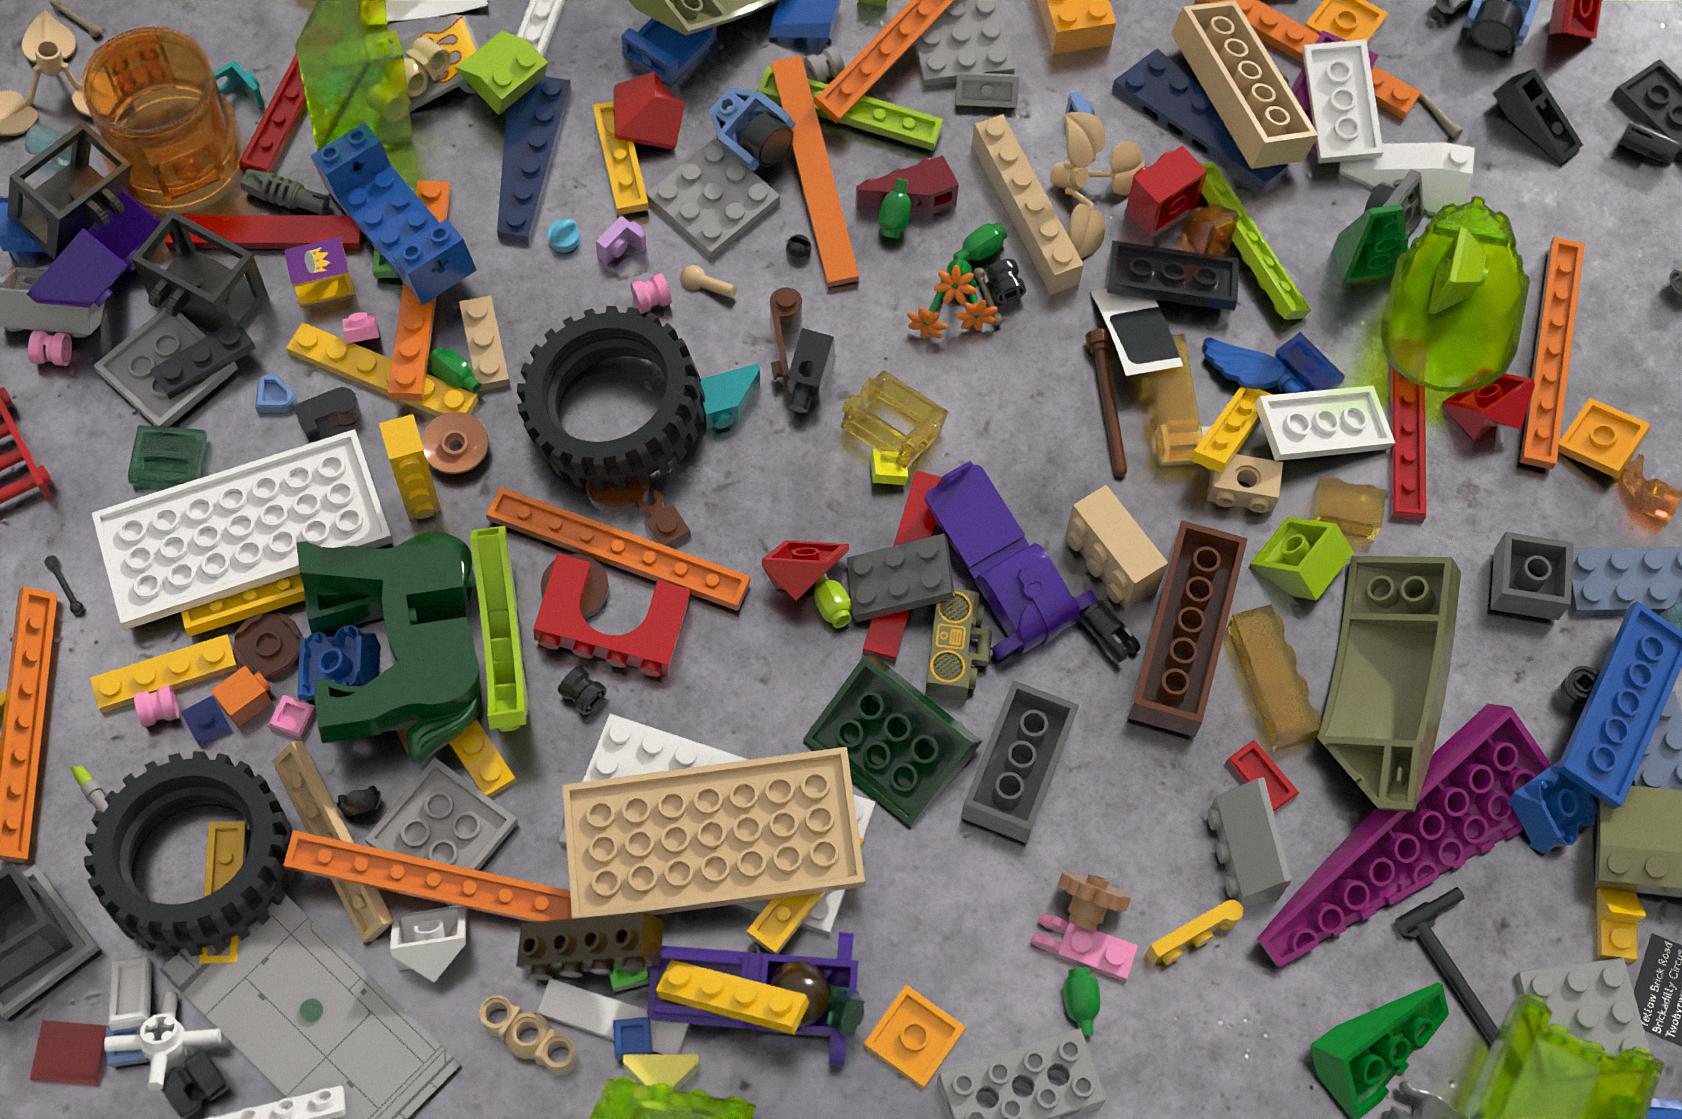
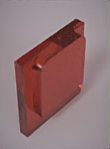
M42 1020L30 1080L98 1087L106 1052L104 1048L106 1027L109 1026Z

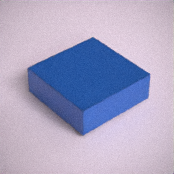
M649 1017L613 1020L615 1060L623 1059V1054H653L651 1020Z

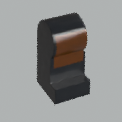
M346 387L335 388L293 405L296 417L308 443L322 440L320 433L339 424L349 425L354 423L361 413L356 394L353 390Z

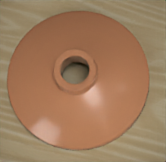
M449 412L436 417L427 425L421 438L427 462L436 470L448 474L464 473L475 468L484 459L489 445L488 434L484 425L476 417L464 412ZM459 444L462 446L460 450L451 451L453 445Z

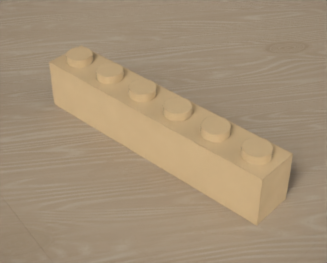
M1002 114L974 124L972 147L1050 295L1079 285L1084 264L1004 115Z

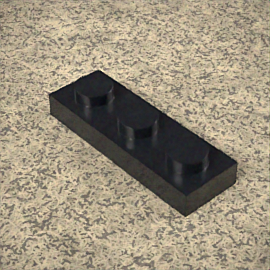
M235 319L150 369V372L166 396L171 400L253 351L256 347L238 320Z

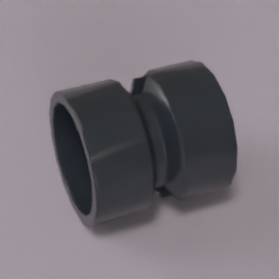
M201 1048L184 1060V1067L182 1069L173 1067L165 1073L161 1090L177 1114L182 1119H185L201 1108V1102L204 1098L213 1100L229 1089V1086L210 1056ZM192 1081L195 1086L186 1089L187 1084Z

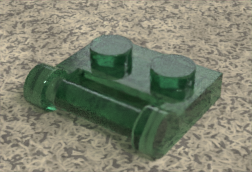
M138 425L128 470L129 484L141 485L143 482L180 485L201 478L200 472L207 441L205 430ZM144 463L187 465V470L185 472L144 469Z

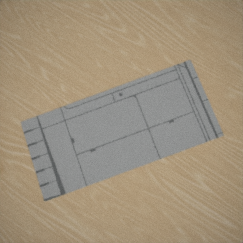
M286 894L280 905L272 902L267 912L270 918L263 925L257 920L247 928L251 934L242 941L238 937L237 963H199L200 955L190 956L186 948H182L177 956H174L160 969V972L213 1025L220 1029L287 1098L317 1092L325 1088L343 1086L346 1114L334 1119H408L460 1066V1063ZM231 938L226 940L228 948L216 951L213 945L208 946L207 956L230 955Z

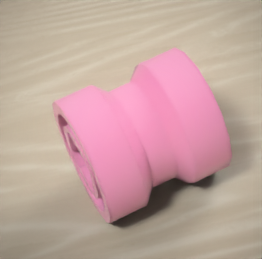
M662 273L652 276L646 282L638 280L630 283L633 299L640 314L649 312L653 306L659 305L663 307L672 303L670 291Z
M34 330L30 335L28 343L29 360L31 363L44 364L46 361H51L54 365L67 366L72 355L70 334L57 332L55 335H48L45 331Z
M171 685L159 687L157 692L154 693L144 691L134 694L135 707L142 727L155 725L157 720L160 719L170 721L179 718L178 704Z

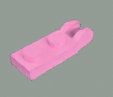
M1046 913L1040 915L1038 920L1040 925L1062 933L1064 937L1062 943L1046 935L1034 934L1031 944L1056 954L1059 959L1081 967L1090 968L1092 971L1126 982L1138 945L1097 930L1092 931L1079 927L1057 916Z

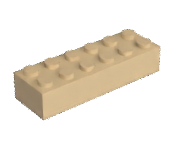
M1236 0L1183 6L1171 34L1250 168L1254 169L1304 161L1318 137V133Z

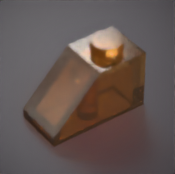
M1217 204L1206 208L1198 207L1187 215L1182 233L1194 252L1218 255L1229 250L1239 214L1235 210Z

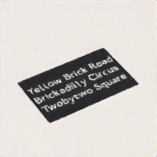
M1652 934L1634 990L1636 1003L1644 1031L1682 1046V945Z

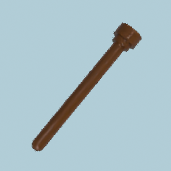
M1094 329L1085 335L1087 349L1091 351V354L1096 359L1114 473L1119 477H1123L1127 473V465L1108 353L1111 351L1110 348L1113 345L1112 336L1108 329Z

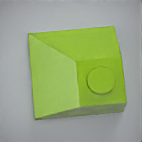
M1460 227L1439 259L1428 313L1436 314L1470 298L1478 286L1483 287L1486 281L1488 269L1484 268L1487 254L1466 228Z

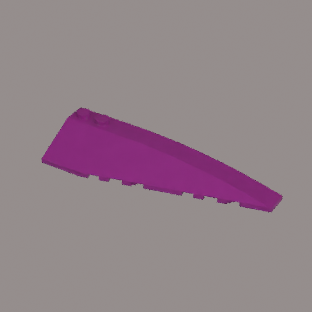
M1489 703L1484 706L1432 755L1415 812L1379 810L1376 808L1320 865L1257 938L1276 966L1281 967L1319 946V942L1331 935L1337 936L1346 931V927L1359 919L1365 920L1377 913V909L1386 904L1392 905L1437 880L1443 872L1450 868L1456 869L1462 866L1468 858L1479 852H1487L1495 847V843L1504 838L1510 839L1524 829L1513 807L1508 805L1507 802L1515 791L1552 765L1513 708Z

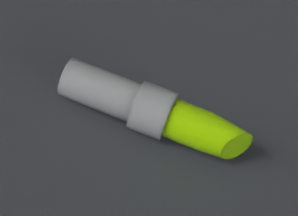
M83 766L70 767L84 796L92 802L97 811L104 813L108 804L104 799L106 796L103 794L101 786Z

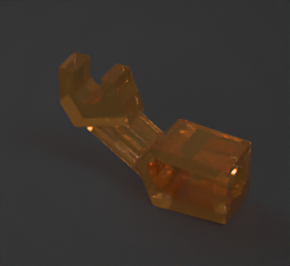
M1638 453L1636 460L1629 461L1619 477L1639 503V511L1670 523L1681 502L1682 491L1657 478L1646 481L1642 475L1644 456ZM1651 496H1653V497L1655 496V497L1661 499V501H1658V500H1656V499H1653Z

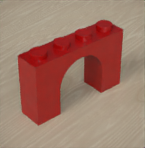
M557 553L533 628L534 640L539 641L541 646L549 649H559V647L570 649L575 655L582 658L596 656L606 659L607 663L616 667L630 665L640 668L639 670L646 675L659 676L663 674L668 676L689 605L691 589L657 580L644 621L636 629L626 634H603L593 629L585 621L580 610L591 574V562Z

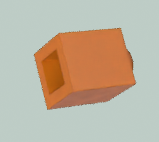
M246 665L210 690L217 703L237 728L272 704L267 694V691L271 689L270 685L260 672L253 675Z

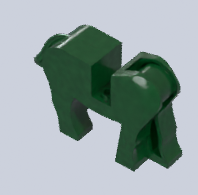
M436 531L421 533L393 548L387 549L358 546L328 548L317 546L307 541L296 543L299 571L305 593L307 619L311 634L317 632L328 633L339 630L343 626L357 625L384 617L393 666L365 686H347L326 679L315 681L316 695H314L322 744L379 735L384 731H407L409 758L414 765L423 764L437 750L452 742L479 716L483 705L479 665L468 622V615L475 591L472 554L469 547L455 536Z

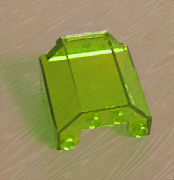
M1522 993L1510 1005L1460 1118L1646 1119L1665 1062L1654 1058L1650 1051L1641 1047L1625 1049L1617 1056L1606 1052L1604 1047L1598 1043L1583 1041L1571 1035L1569 1030L1561 1025L1548 1024L1552 1017V1011L1547 1007V1003L1537 996Z

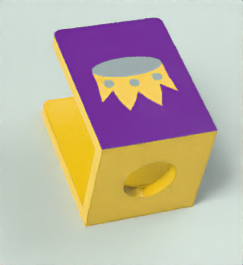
M340 237L285 249L284 253L291 284L295 287L300 306L355 294L347 257Z

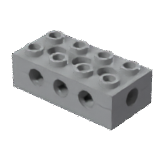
M1081 1028L940 1072L937 1080L949 1119H1070L1101 1109L1106 1101L1105 1093ZM1050 1073L1059 1074L1065 1084L1062 1086L1053 1085L1048 1080L1047 1075ZM1016 1084L1024 1085L1029 1090L1030 1095L1028 1097H1019L1013 1092L1012 1086ZM981 1095L989 1096L994 1101L995 1106L985 1109L978 1104L976 1098Z

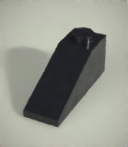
M1535 68L1512 76L1492 93L1507 118L1558 163H1564L1583 146V143Z

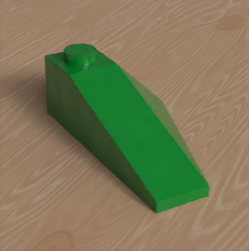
M1401 204L1368 209L1338 234L1332 253L1342 283L1404 273L1410 260V251Z
M1436 982L1341 1023L1310 1044L1317 1076L1352 1119L1361 1118L1389 1093L1386 1086L1396 1073L1403 1075L1409 1067L1406 1060L1417 1046L1424 1047L1448 1017L1449 1011L1443 984Z

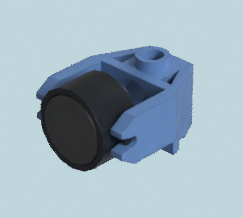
M1473 0L1464 26L1471 29L1470 33L1473 40L1486 49L1504 51L1511 48L1514 44L1522 46L1539 1Z
M728 88L709 110L721 143L730 153L753 171L759 167V164L763 167H771L784 158L792 145L794 136L792 128L796 123L785 110L762 92ZM733 105L731 109L726 110L728 106ZM743 116V122L737 124L738 120Z

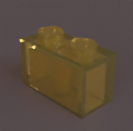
M1333 477L1320 478L1313 491L1309 520L1336 523L1345 535L1375 540L1383 525L1387 490L1377 489L1371 484L1356 485L1346 483L1341 479Z

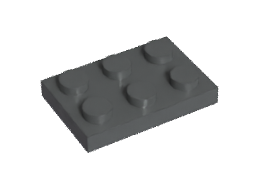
M944 534L847 557L852 614L856 622L955 599L948 540Z

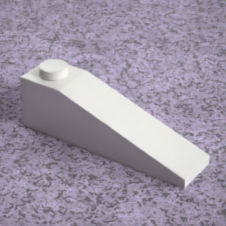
M1444 142L1382 144L1384 152L1382 158L1340 162L1339 174L1371 189H1374L1383 182L1392 185L1395 180L1404 179L1411 169L1421 172L1424 213L1430 216L1460 221L1473 174L1475 148Z

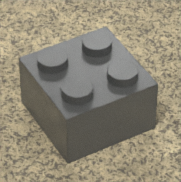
M1505 532L1494 548L1491 609L1559 620L1571 605L1574 543Z

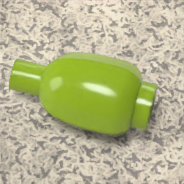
M824 574L815 583V603L825 621L832 623L835 628L844 627L852 620L850 615L852 609L851 601L842 585L837 581L829 580L827 575Z

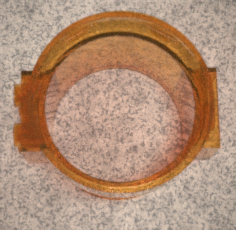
M152 26L123 32L111 38L99 48L94 49V54L89 59L83 72L82 94L99 135L132 164L128 192L140 203L154 207L175 208L203 201L222 189L239 167L238 163L243 154V137L234 110L228 99L220 92L209 59L201 46L192 38L179 31ZM172 98L198 100L189 112L167 125L151 129L122 127L134 113L152 103ZM101 153L107 169L111 173L116 169V165Z

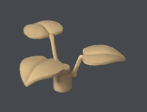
M44 10L30 24L22 40L24 55L28 60L37 63L33 67L34 75L28 98L24 100L23 96L15 91H0V135H20L32 129L36 124L38 113L29 105L34 101L41 73L47 76H56L63 71L71 85L77 89L72 96L74 106L79 112L89 117H104L126 107L130 102L129 95L117 80L104 73H86L82 77L81 84L78 83L70 72L68 64L63 62L75 51L76 39L66 26Z
M1070 112L1063 114L1066 126V150L1070 162L1056 163L1051 170L1050 179L1053 186L1065 188V194L1072 195L1083 203L1077 205L1073 210L1069 225V238L1079 257L1083 259L1095 252L1102 244L1105 236V219L1102 212L1093 210L1094 204L1076 190L1084 187L1089 177H1112L1113 192L1118 195H1128L1131 190L1134 174L1145 166V162L1143 160L1144 155L1139 146L1134 142L1125 141L1119 143L1112 152L1110 159L1112 171H1087L1085 167L1089 166L1091 162L1096 161V153L1100 152L1104 147L1105 129L1101 120L1092 114Z

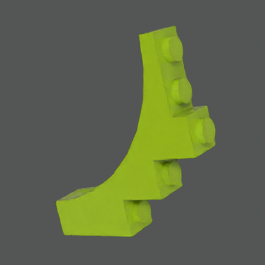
M506 526L471 530L470 542L483 634L490 729L498 728L499 731L508 732L518 729L520 725L526 724L529 703L523 669V651L517 618V600Z

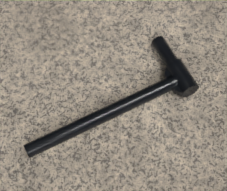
M1455 887L1433 901H1425L1395 919V922L1403 935L1414 938L1419 936L1514 1078L1525 1071V1068L1431 929L1435 926L1438 914L1464 900L1463 892L1458 887Z

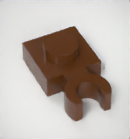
M658 490L652 491L653 498L656 501L652 506L646 505L641 498L637 500L640 513L650 517L644 520V524L656 543L671 548L691 537L690 529L674 505L664 509L663 496Z

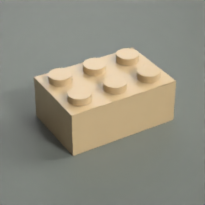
M1105 485L1075 503L1066 530L1067 542L1074 551H1079L1083 555L1091 574L1095 577H1100L1106 585V591L1112 601L1120 603L1126 611L1158 591L1168 562L1110 488Z

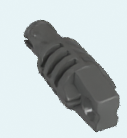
M247 169L240 180L242 191L261 200L269 201L273 204L278 203L282 207L286 206L288 209L293 210L299 207L325 215L329 208L330 196L305 189L304 185L300 182H293L291 179H284V177L276 176L273 173Z

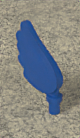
M1213 338L1204 339L1202 344L1206 350L1204 358L1211 362L1215 369L1220 370L1226 379L1238 381V384L1243 388L1268 389L1277 386L1282 392L1287 394L1303 392L1295 383L1296 379L1294 376L1285 373L1284 365L1279 359L1263 352L1233 346Z

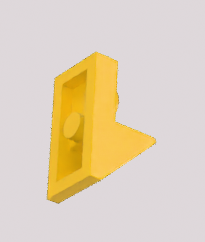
M1600 887L1597 889L1598 959L1624 958L1625 962L1634 963L1638 960L1637 924L1646 918V913L1635 892Z

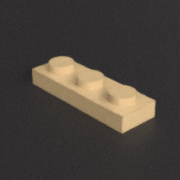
M491 295L459 301L474 376L482 384L479 391L510 385Z

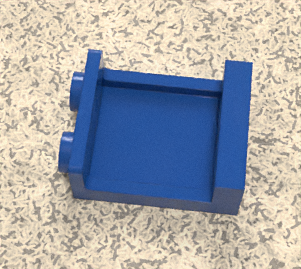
M651 18L638 32L628 28L621 35L623 55L650 73L655 71L661 80L671 86L716 40V26L684 35Z

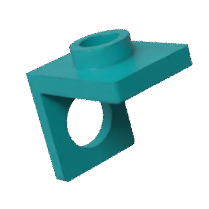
M235 60L203 79L211 100H215L239 85L258 108L264 106L258 80L251 71L245 72ZM227 76L225 84L214 88V84L219 78Z

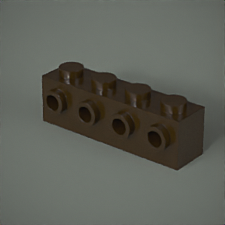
M643 911L521 923L516 967L530 972L531 978L539 980H550L553 974L581 977L583 972L587 971L601 975L613 974L614 969L643 972L646 966L660 965L664 921Z

